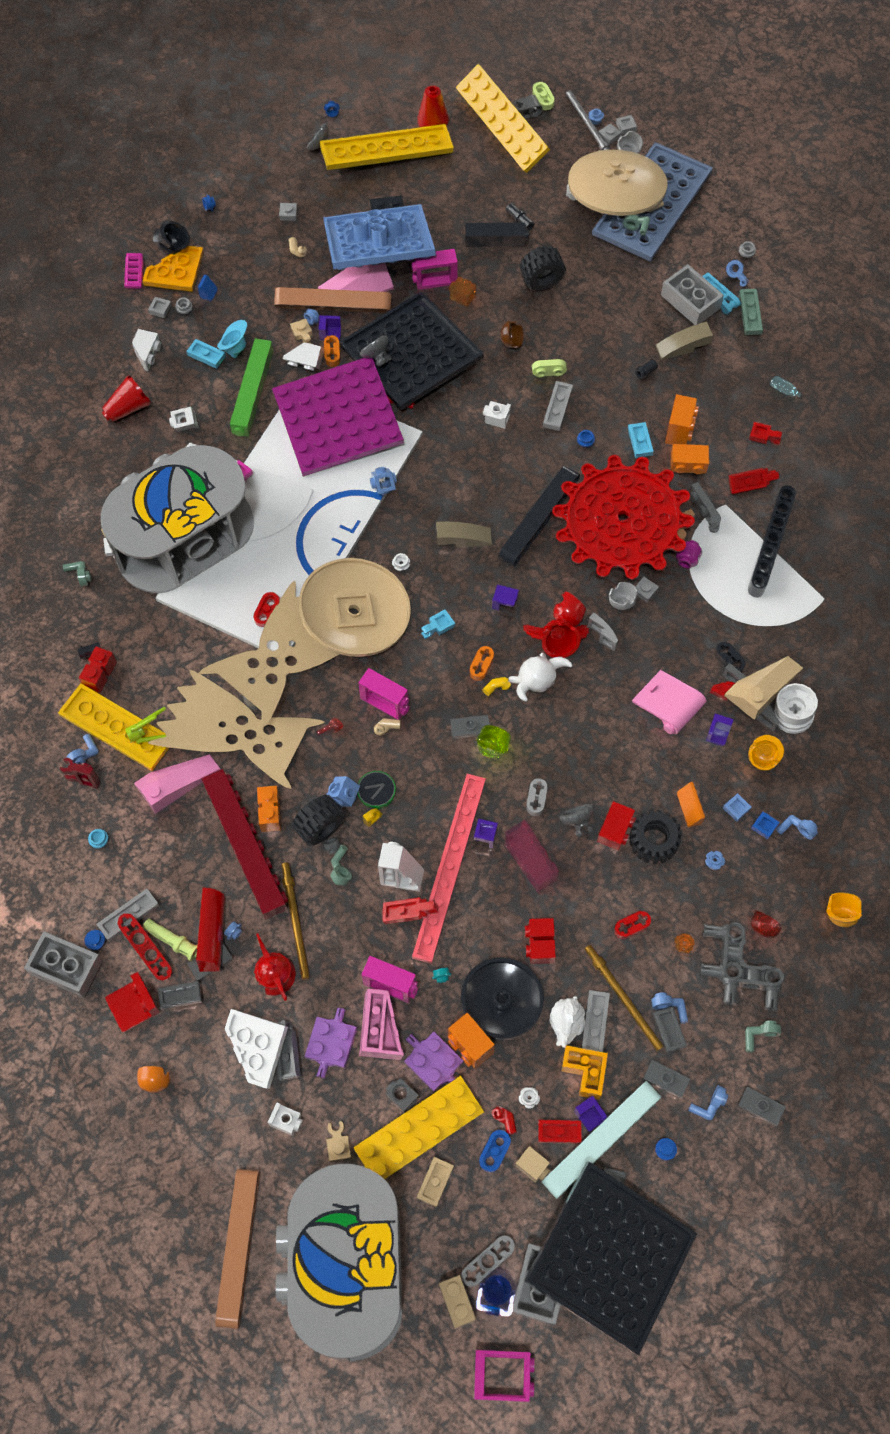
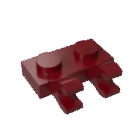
M70 758L63 759L69 765L67 768L60 767V771L65 774L64 777L67 781H76L80 785L95 789L99 788L101 782L91 765L87 763H73Z

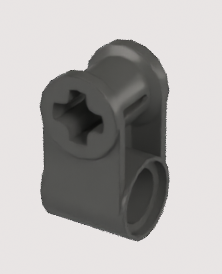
M529 95L512 102L525 120L537 117L543 111V107L535 95Z

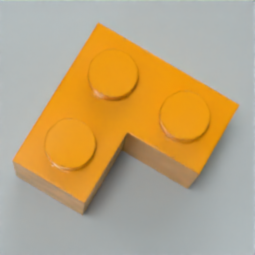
M566 1046L561 1072L582 1075L579 1096L586 1098L593 1096L596 1100H600L608 1053Z

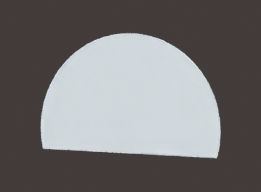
M189 443L186 447L195 446V444ZM245 464L253 472L245 481L244 492L245 499L251 507L254 518V528L249 541L266 538L290 525L306 507L313 489Z
M726 504L716 509L721 516L718 532L712 533L709 531V523L706 518L695 530L691 540L699 543L703 553L698 565L690 568V573L700 594L722 614L750 625L778 626L807 616L823 602L824 598L778 554L764 594L756 598L748 593V586L763 539Z

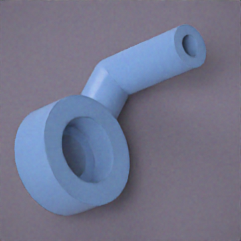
M739 260L730 261L726 267L727 274L732 278L737 277L742 287L749 284V280L743 274V263ZM734 265L738 266L737 272L733 271Z
M90 734L83 736L89 749L86 751L76 749L70 752L66 758H70L73 763L81 764L85 763L87 758L97 755L99 750Z
M790 815L776 828L779 834H783L793 824L809 840H812L818 834L817 826L813 821H801L794 815Z
M662 992L655 994V997L651 999L652 1007L655 1010L677 1006L680 1023L688 1022L685 1002L682 998H672V996Z
M717 1085L708 1110L691 1103L688 1111L707 1120H712L720 1105L724 1106L728 1099L726 1088Z

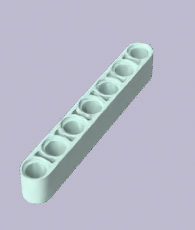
M645 1081L542 1181L543 1185L556 1199L560 1197L577 1180L586 1162L589 1161L594 1164L662 1096Z

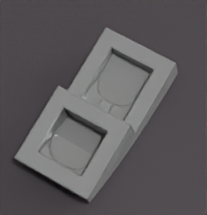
M593 612L589 617L588 627L600 634V643L615 651L618 643L615 633L601 617Z

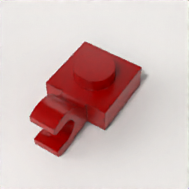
M754 422L749 440L765 444L770 440L771 443L780 445L783 432L771 430V425Z

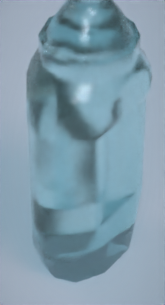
M775 376L770 382L773 388L786 395L801 396V393H798L797 388L792 383L779 376Z

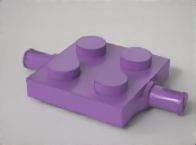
M337 1008L334 1019L316 1018L304 1057L320 1064L316 1075L319 1078L325 1079L328 1067L346 1068L357 1027L342 1022L345 1009Z
M435 1032L421 1042L413 1034L407 1037L406 1041L414 1050L404 1063L433 1092L442 1084L450 1083L456 1079L454 1077L455 1071L463 1064V1060Z

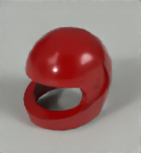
M564 592L561 595L564 600L555 605L553 615L555 619L560 618L569 621L574 627L582 621L586 608L574 595Z

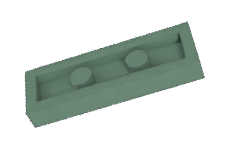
M740 289L739 299L741 302L745 335H762L763 327L757 289Z

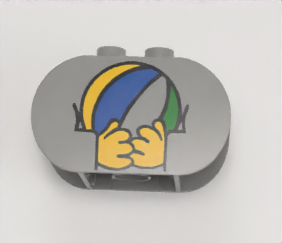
M195 445L185 447L172 455L163 454L154 461L153 466L140 474L131 473L122 480L121 485L109 494L102 507L101 526L121 574L131 585L149 593L172 591L238 551L249 541L254 528V518L251 507L245 499V481L242 470L232 456L212 446Z
M335 1164L324 1167L306 1178L294 1193L288 1209V1225H277L276 1251L277 1254H281V1258H288V1273L276 1274V1300L281 1302V1305H288V1315L295 1332L310 1348L334 1360L358 1361L369 1358L387 1347L396 1336L401 1325L400 1214L393 1190L376 1172L353 1164Z

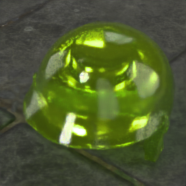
M483 726L476 740L479 752L487 758L495 759L501 757L508 751L510 733L497 726Z

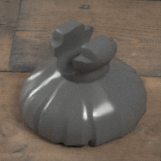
M326 123L320 126L307 144L306 148L308 150L319 149L320 141L330 140L328 138L329 129Z
M386 335L381 336L361 350L360 356L363 358H374L377 361L376 365L378 367L389 362L391 356L385 352L389 342Z
M592 803L579 805L565 811L559 818L563 824L574 826L576 829L575 835L580 837L582 836L580 831L582 826H586L589 833L593 831V826L589 825L588 820L594 814L595 807Z

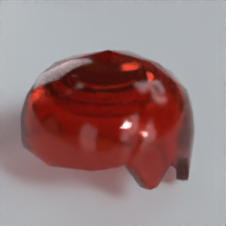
M758 910L755 911L751 919L752 930L761 938H775L782 929L778 921Z

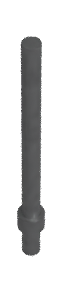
M568 90L566 92L567 97L599 144V149L610 150L609 144L603 140L573 92Z

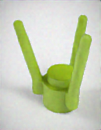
M163 707L140 722L125 728L130 741H136L137 744L166 737V735L142 738L145 735L143 726L155 720L157 715L164 712L166 708Z

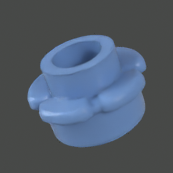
M593 109L588 114L593 124L601 123L604 118V113L599 109Z
M307 309L306 313H304V318L307 319L309 325L317 324L319 314L314 309Z
M710 851L706 855L705 863L710 869L718 870L725 864V858L722 857L723 855L719 851Z
M235 921L232 922L224 932L228 937L227 939L231 940L233 938L236 940L243 931L240 929L242 925L237 924Z

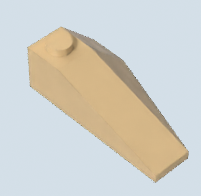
M787 656L737 681L724 696L755 720L777 697L780 690L802 671L803 667Z

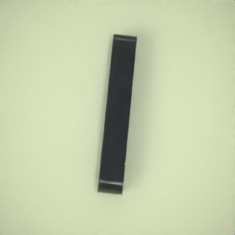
M566 466L560 469L504 544L498 558L513 567L518 564L553 517V507L561 505L568 495L561 489L562 484L566 481L577 483L580 478L579 473Z
M785 485L781 487L748 586V593L753 597H761L769 582L796 496V490L792 486Z

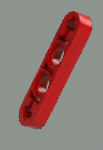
M129 913L122 914L117 921L121 932L154 977L161 982L169 980L172 976V969L136 918ZM125 918L127 920L132 919L130 924L134 929L137 926L139 928L133 931L130 936L127 935V933L131 932L127 926L122 927L124 924L123 919ZM136 934H143L145 937L141 945L133 942ZM149 950H154L157 953V957L153 961L145 959V954ZM160 959L163 960V962L159 963L163 969L168 968L166 971L167 976L165 977L157 975L159 969L156 966L153 969L151 968V965L156 964Z

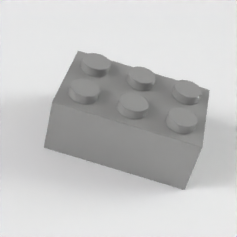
M688 264L663 282L661 296L694 325L702 323L721 309L724 297L720 291Z
M43 931L24 969L36 978L84 998L103 960L94 952Z
M529 1243L511 1314L555 1326L560 1305L524 1282L541 1249L540 1246Z

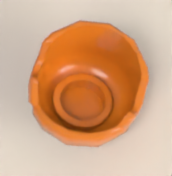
M144 1066L137 1071V1083L144 1091L156 1093L164 1090L169 1085V1072L165 1075L162 1067Z

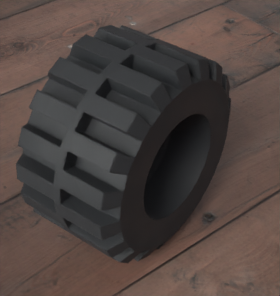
M553 246L537 247L531 250L530 253L524 256L525 258L521 260L519 266L527 287L536 291L552 288L566 274V267L557 248H553Z
M325 794L313 799L298 812L292 822V828L307 846H313L329 838L340 827L346 814L330 795Z
M650 810L649 814L645 811L641 817L638 816L632 826L630 846H633L632 851L634 854L638 853L637 857L640 860L642 857L645 858L646 863H649V860L653 861V864H657L658 861L661 864L665 863L666 859L670 860L676 854L681 842L682 831H680V824H676L677 819L675 817L670 818V813L666 812V814H663V810H658L657 813L654 810ZM652 829L659 830L665 835L667 841L663 844H653L646 839L644 833Z

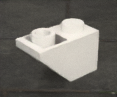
M138 329L132 344L145 371H149L150 366L155 362L157 351L159 352L161 349V341L157 333Z
M304 342L285 354L283 359L290 366L298 367L299 364L303 365L304 369L314 371V368L320 370L325 349L321 346Z

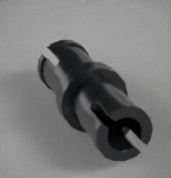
M510 203L506 207V212L514 218L515 222H525L526 229H529V231L533 229L535 223L526 216V212L517 208L514 203Z

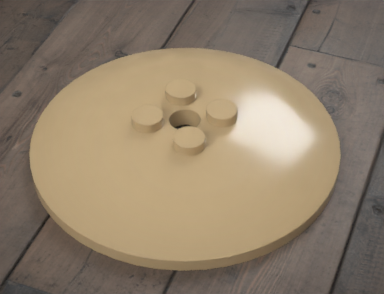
M612 149L596 151L577 160L569 171L568 185L572 195L584 206L604 214L626 216L643 213L657 206L666 194L667 178L661 167L651 159L635 152Z
M358 558L333 560L315 569L305 580L301 588L298 604L301 621L315 641L335 653L354 657L375 655L396 644L407 629L411 610L406 589L393 573L377 563ZM349 609H357L359 613L352 614L349 612Z

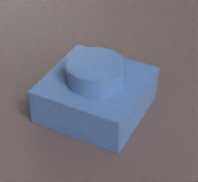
M737 793L723 806V809L737 822L751 810V806Z

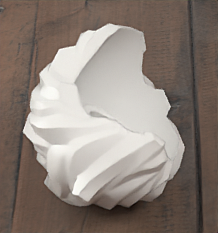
M576 996L560 999L552 1008L549 1021L557 1035L556 1046L562 1045L565 1048L567 1044H570L584 1030L585 1010L578 1002Z

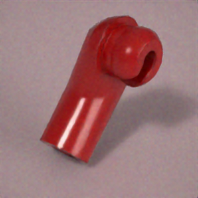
M495 1107L491 1112L492 1117L505 1124L508 1135L516 1134L517 1130L513 1113L503 1107Z

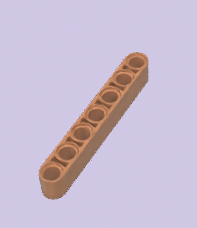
M278 287L275 288L274 306L282 309L386 313L391 310L392 294L377 291Z
M237 1169L216 1312V1327L239 1329L259 1186V1171Z

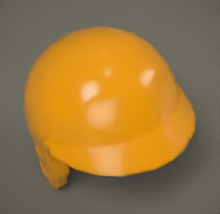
M760 736L753 741L749 748V761L760 770H770L781 761L784 755V747L781 741L774 736Z
M834 893L829 898L826 912L835 925L850 927L855 925L860 917H862V902L854 894Z

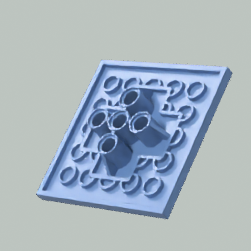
M421 204L323 217L333 269L359 268L363 265H379L384 262L395 263L399 260L410 261L414 258H429L436 255Z

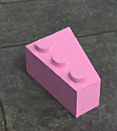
M367 989L365 993L359 1056L401 1060L404 1056L394 1020L389 991Z

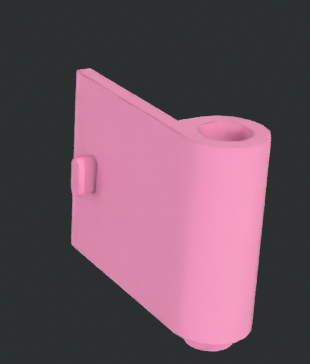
M660 670L636 695L632 703L660 718L664 725L663 728L667 733L678 734L706 703V698L698 690Z

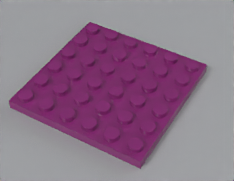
M362 358L272 388L303 477L404 443L373 358Z

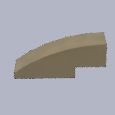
M707 322L700 323L667 337L656 344V349L661 360L692 353L696 347L711 344L713 334Z
M436 522L437 545L455 544V548L492 546L491 528L463 522Z

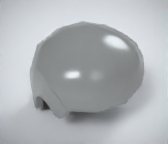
M628 131L619 138L617 149L639 154L643 146V139L637 132Z
M619 582L615 589L611 588L609 602L618 610L630 609L636 603L638 590L635 585L629 582Z

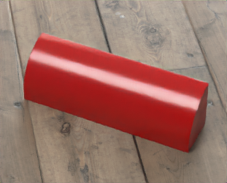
M206 887L202 888L196 962L199 972H220L226 898L222 892Z

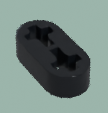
M720 643L715 652L718 660L724 667L729 663L732 665L733 663H739V668L737 666L735 668L742 673L746 665L745 660L730 643ZM721 650H728V653H721Z

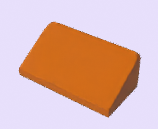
M690 782L677 792V796L687 826L694 827L702 825L705 815L694 783Z

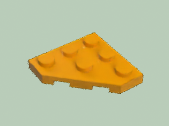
M187 246L181 249L179 253L175 255L170 254L161 259L159 264L147 267L143 278V285L193 292L204 253L203 247Z

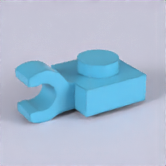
M443 610L429 618L430 624L421 628L423 630L421 634L425 639L432 636L434 632L441 635L454 628L455 622L447 611Z

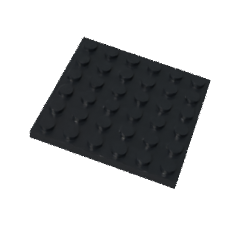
M422 291L339 341L340 347L353 361L363 358L360 356L363 348L381 336L386 335L389 342L385 352L391 356V360L380 367L376 365L377 361L374 358L373 361L386 395L400 410L484 358V353Z
M588 1161L577 1178L524 1282L635 1355H639L698 1233Z

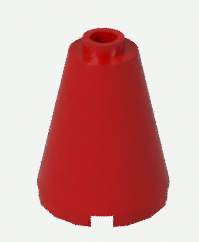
M428 86L424 91L417 116L419 127L446 124L447 127L449 115L441 90L437 86Z
M128 375L104 404L102 414L108 421L111 419L114 422L149 406L152 402L134 379Z

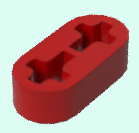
M639 911L625 917L616 923L614 928L615 935L623 940L635 936L649 928L651 917L645 911ZM639 917L646 919L645 925L642 923L635 925L634 923L638 922ZM621 925H623L624 928L631 926L630 928H628L626 934L623 931H619Z

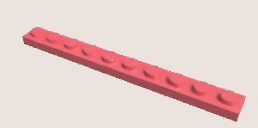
M471 774L466 775L429 898V902L435 901L438 905V913L427 914V918H423L412 959L430 964L433 962L486 778Z

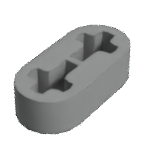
M534 779L530 784L526 807L527 812L532 816H539L544 810L547 783L543 779ZM537 785H541L542 788L539 795L536 794ZM535 800H538L539 807L537 810H533L532 806Z

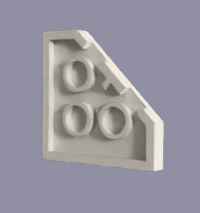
M231 1009L225 1031L227 1036L231 1038L238 1061L242 1063L246 1072V1079L249 1083L270 1089L288 1027Z

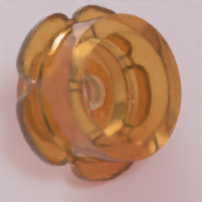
M686 933L677 936L674 941L676 949L684 953L691 952L692 947L695 945L694 939Z

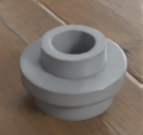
M750 241L744 242L739 248L740 255L746 258L753 257L756 253L754 243Z
M180 298L177 300L175 308L178 313L187 314L191 312L193 306L189 299Z

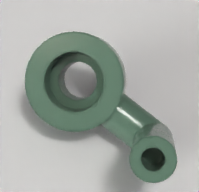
M637 214L626 215L623 225L629 230H637L640 224H642L639 233L645 235L650 223V217H639Z
M80 561L63 565L64 572L77 570L81 587L89 585L91 575L89 570L86 571L85 562Z
M341 845L331 859L334 869L330 876L332 881L339 886L347 885L352 878L350 871L340 864V860L348 850L345 845Z
M765 1021L763 1025L747 1027L745 1029L746 1052H754V1035L765 1037L781 1036V1026L777 1025L776 1021Z

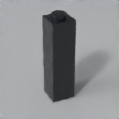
M525 222L465 223V247H525V240H529V229H526Z

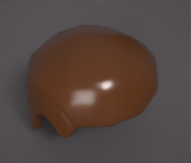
M508 321L502 326L500 336L501 341L506 347L519 348L523 343V328L521 324H516V321Z

